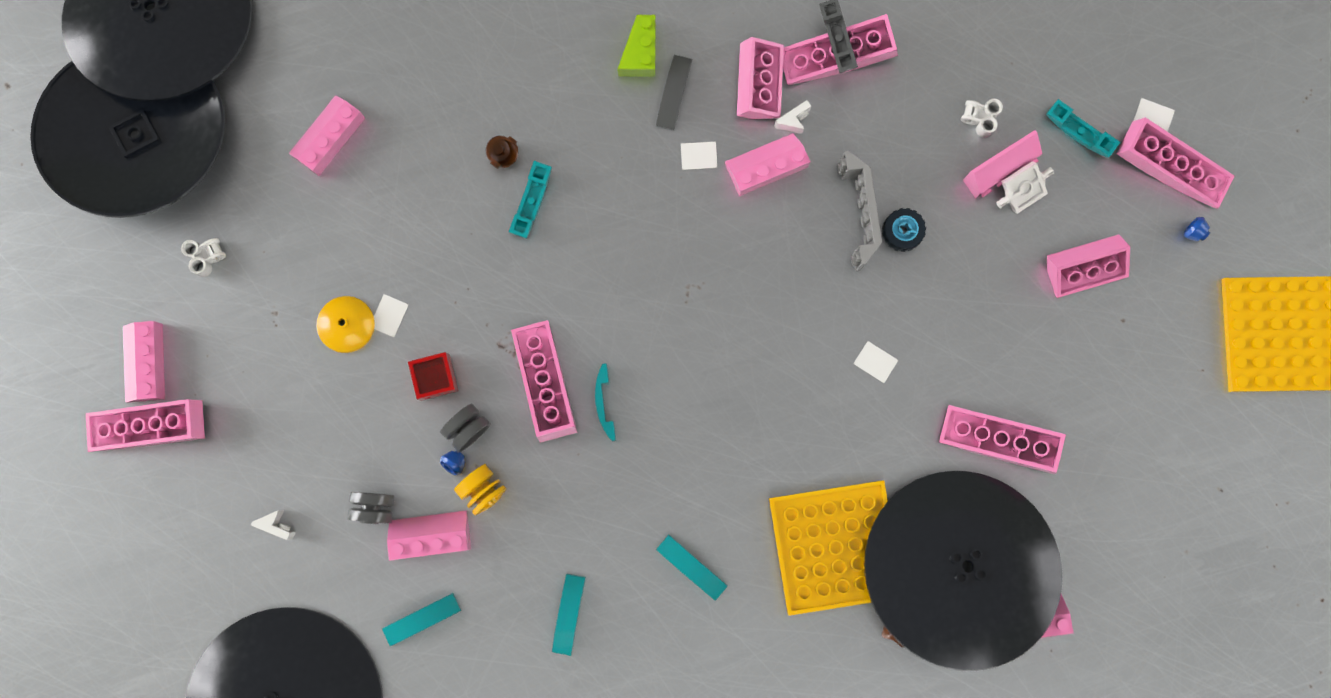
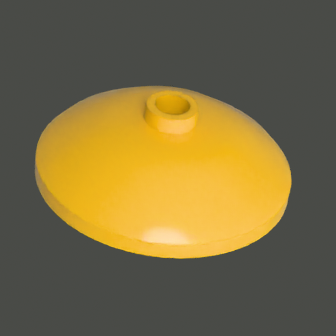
M341 296L332 299L321 309L317 319V331L321 341L328 348L340 353H351L364 347L371 339L375 327L371 309L362 300L352 296ZM344 319L345 324L340 326V321Z

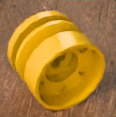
M486 464L475 469L454 488V491L461 500L471 496L472 499L467 507L471 508L477 504L472 511L475 516L491 508L507 490L504 485L495 489L501 482L499 479L492 483L489 482L494 473Z

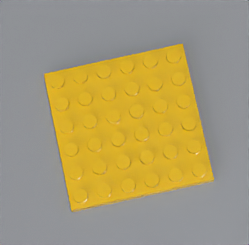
M1331 276L1221 279L1229 392L1331 391Z
M884 480L769 498L788 616L872 603L866 586L864 557L871 527L881 509L888 502Z

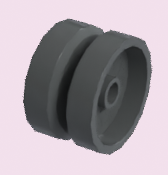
M469 404L461 409L440 431L447 440L455 438L452 446L459 453L473 444L491 425L484 416L477 418L479 410L473 404Z
M350 492L349 502L355 505H362V507L349 509L347 520L368 524L392 523L393 513L380 509L381 507L393 506L395 495Z

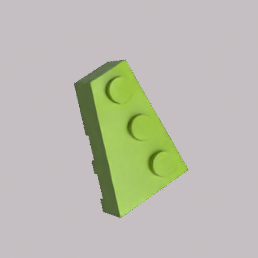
M636 15L618 66V77H655V15Z

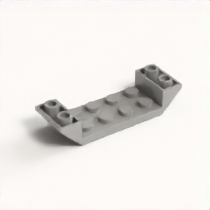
M845 151L842 158H840V163L837 164L838 174L842 175V180L857 178L855 180V188L860 194L858 207L862 209L863 214L861 216L862 228L865 227L866 235H863L864 245H859L854 251V255H851L852 266H855L856 271H860L881 245L882 238L871 167L851 152Z

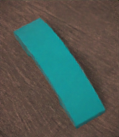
M1058 99L1046 114L1052 122L1081 145L1109 158L1121 142L1107 132L1103 134L1072 113L1074 109Z
M536 161L533 162L527 186L517 214L514 215L509 233L527 239L548 185L552 170L551 166Z
M605 363L602 364L597 376L595 404L600 423L607 436L613 442L616 441L614 421L606 422L602 385L609 384L608 368Z
M670 535L656 549L715 601L727 588V584Z
M566 574L553 640V653L569 656L572 654L586 577Z
M452 593L382 628L389 645L392 646L460 612L461 608Z

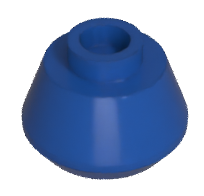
M1197 217L1185 229L1184 236L1196 242L1199 240L1204 241L1210 234L1208 231L1210 226L1204 217Z
M457 450L455 452L450 451L440 457V464L452 475H460L466 463L464 460L465 456Z

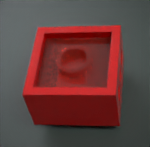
M447 352L408 362L417 400L423 401L458 392L450 355Z

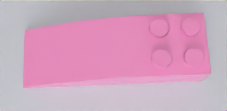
M887 14L846 27L858 68L898 56ZM828 33L784 47L783 70L788 85L840 74Z
M1146 117L1132 122L1116 153L1160 182L1216 209L1220 207L1235 177Z
M546 320L511 330L537 439L541 443L577 433L549 321Z
M186 399L86 413L88 452L205 439L202 400Z
M948 405L939 443L1056 474L1066 434Z

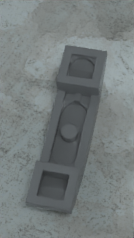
M838 0L820 3L819 6L839 73L858 68Z
M674 55L663 92L656 126L675 129L692 59Z

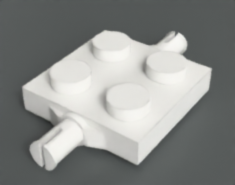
M1031 161L1001 181L1005 190V197L996 202L997 206L1001 209L1010 203L1012 211L1018 214L1048 194L1045 187V179L1054 174V170L1049 167L1041 173L1037 163Z

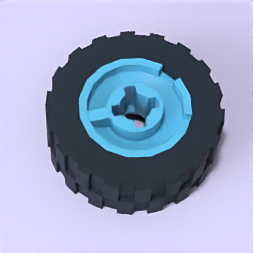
M900 208L893 211L882 226L884 241L890 248H894L896 251L905 252L916 248L926 235L925 220L922 219L921 214L910 208ZM901 227H906L907 232L903 233Z

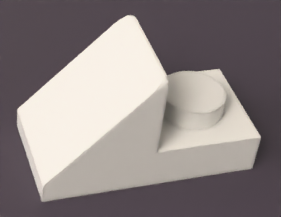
M806 100L777 119L774 125L775 128L802 134L804 127L799 120H803L809 115L810 103Z
M284 510L275 511L253 521L251 526L286 540L293 539L295 532L290 530L291 526L283 523L279 524Z

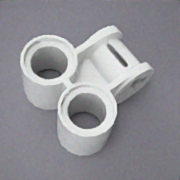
M990 99L985 105L976 101H966V109L964 115L961 116V121L977 126L976 132L980 137H989L997 128L998 123L995 118L1003 109L1001 101ZM988 107H993L996 112H990ZM983 124L989 125L990 130H986Z
M218 238L209 239L203 244L193 240L183 242L181 252L183 255L191 258L188 265L191 272L201 277H206L212 272V263L226 258V254L220 248ZM196 246L195 252L191 254V248ZM203 263L202 270L198 271L199 264Z

